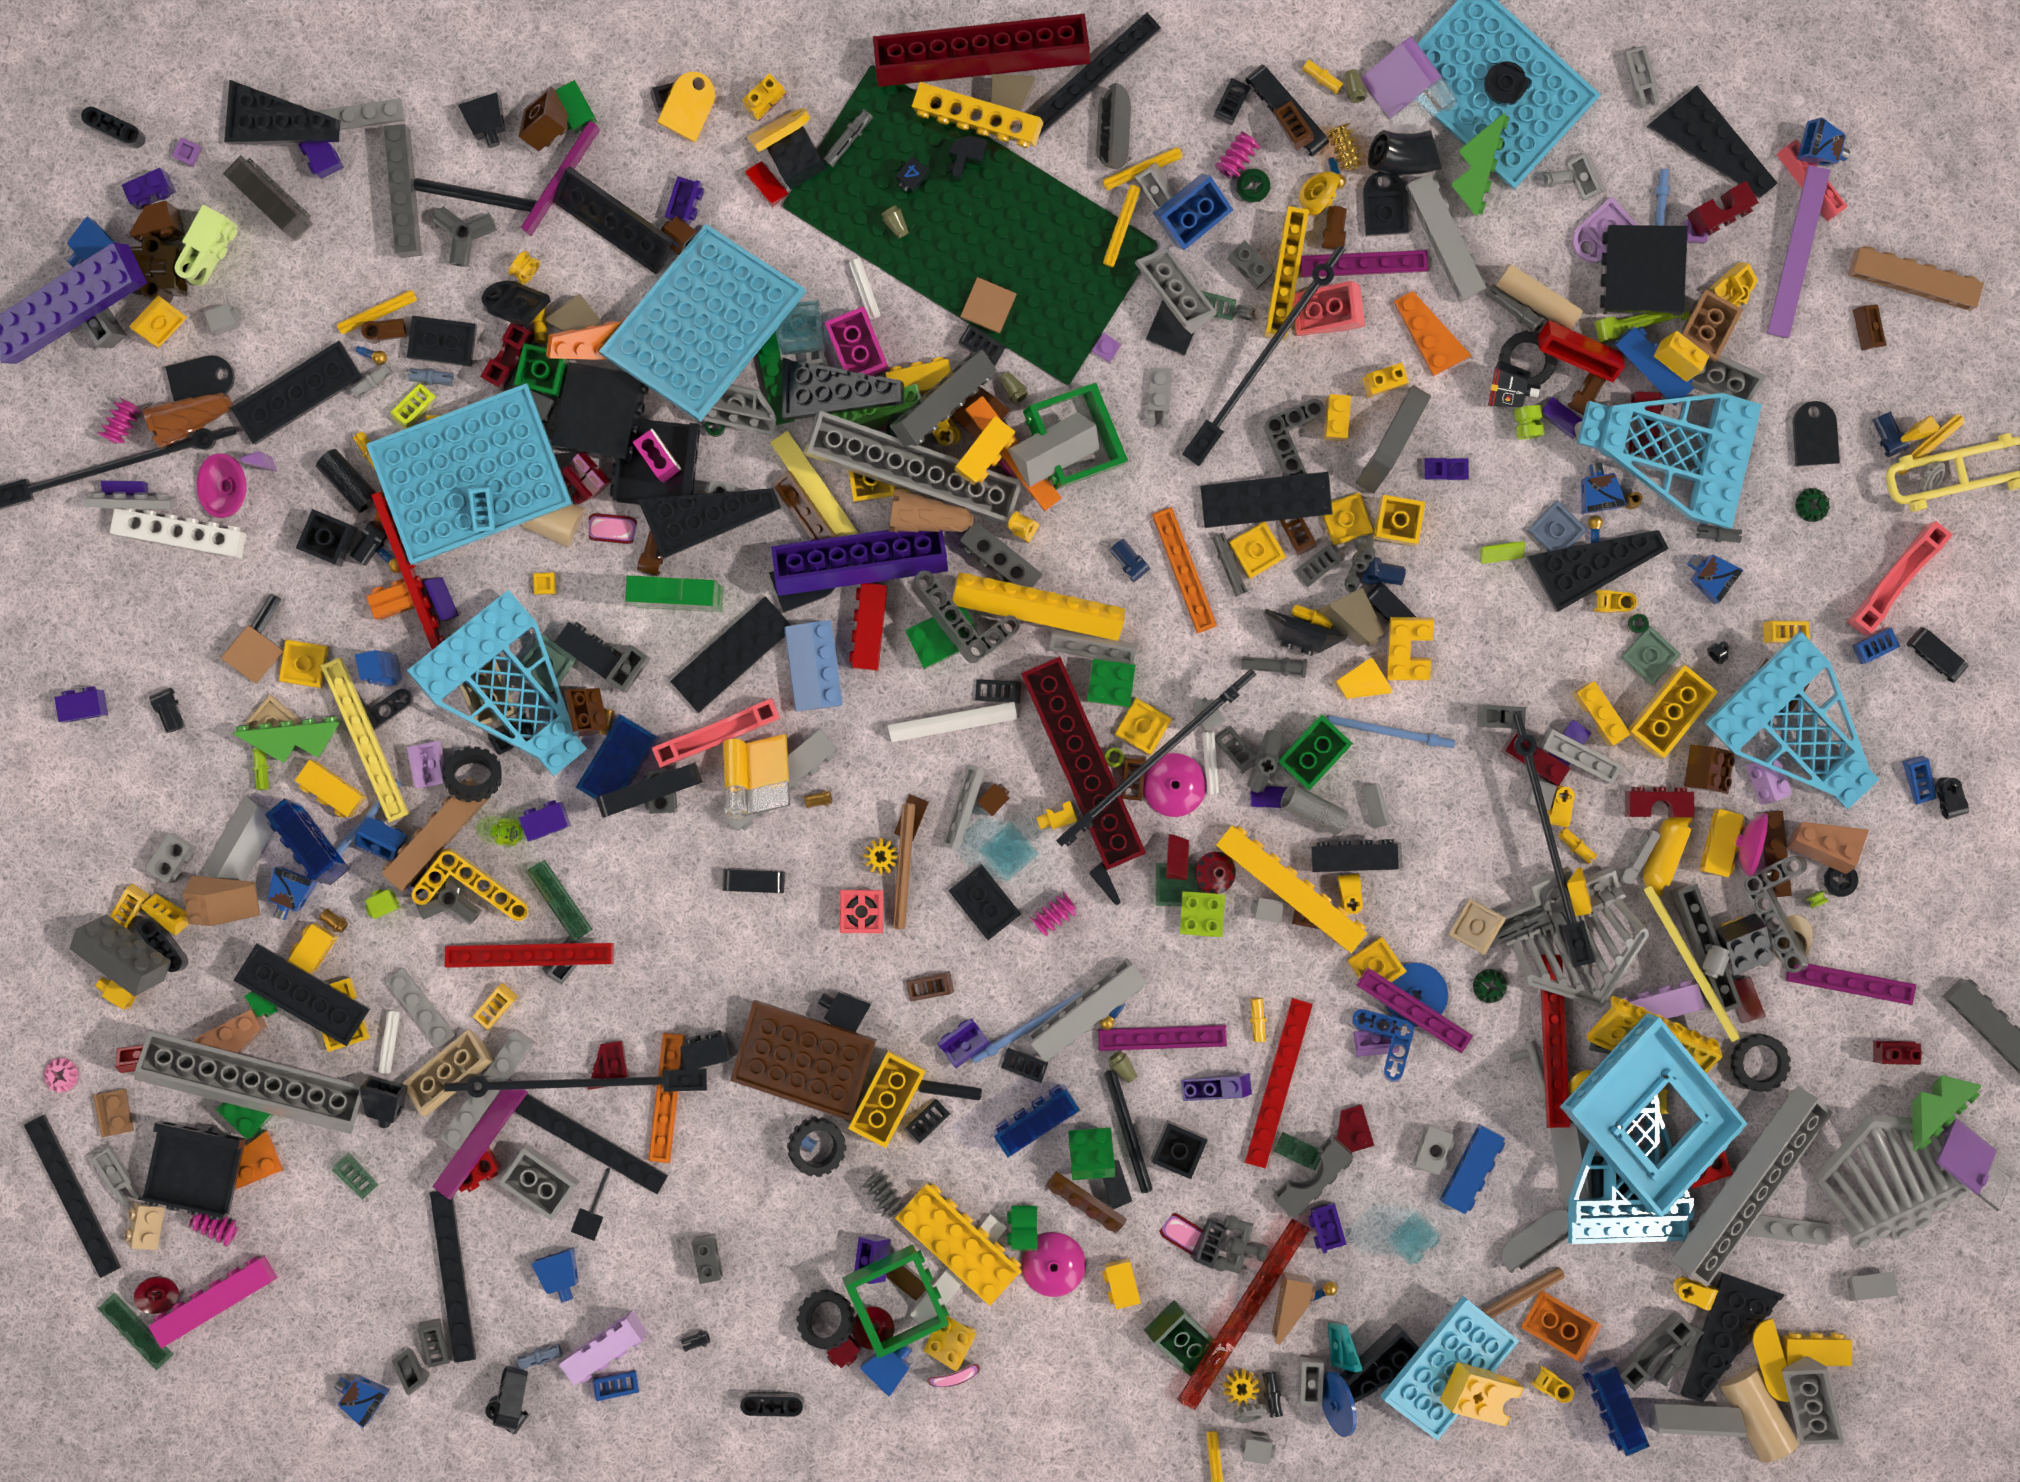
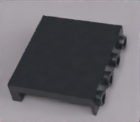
M1608 225L1606 232L1602 234V245H1606V253H1602L1601 266H1605V274H1601L1600 287H1604V295H1600V308H1603V314H1607V312L1673 313V316H1682L1685 306L1688 226Z
M569 362L552 446L558 449H570L631 462L632 457L636 454V446L633 442L636 440V436L640 434L641 426L639 421L640 416L644 414L645 404L643 401L644 396L649 391V387L627 372Z
M640 419L641 429L636 439L653 429L682 470L662 483L636 448V454L632 457L631 462L617 458V463H613L612 475L615 476V481L610 486V497H613L612 500L617 503L640 505L638 499L693 495L701 426L698 423L681 424Z
M163 1120L156 1122L153 1132H157L144 1194L139 1196L138 1200L145 1201V1204L149 1206L165 1205L166 1209L172 1211H179V1209L187 1210V1213L191 1215L207 1214L208 1218L214 1220H221L229 1215L246 1138Z

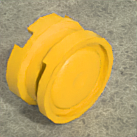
M528 251L520 253L508 271V274L511 277L515 276L518 278V282L522 285L531 280L541 263L537 258L529 256L530 253Z

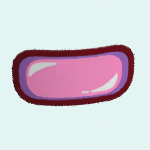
M591 514L589 516V539L593 541L632 544L637 520L630 516Z
M1172 1213L1159 1232L1163 1238L1191 1255L1203 1229L1181 1215Z
M974 1363L952 1374L929 1377L927 1382L933 1387L956 1386L973 1378L980 1371V1366Z

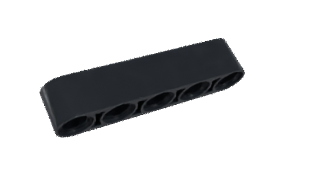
M1261 64L1245 78L1248 85L1251 84L1257 96L1262 101L1265 100L1268 104L1267 107L1272 113L1286 103L1293 102L1314 135V140L1303 147H1306L1311 157L1315 156L1329 144V139L1265 65ZM1292 111L1283 115L1282 118L1284 119L1285 117L1292 114ZM1296 118L1287 123V125H1290L1291 123L1295 122ZM1299 126V127H1297L1296 129L1292 130V132L1297 131L1298 129L1301 128V126Z
M695 762L601 795L595 799L601 816L604 818L703 783Z

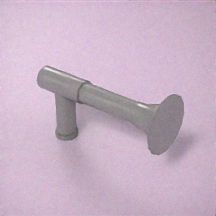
M1534 1041L1525 1043L1527 1050L1508 1054L1510 1062L1514 1063L1530 1058L1540 1090V1097L1536 1102L1545 1101L1544 1074Z

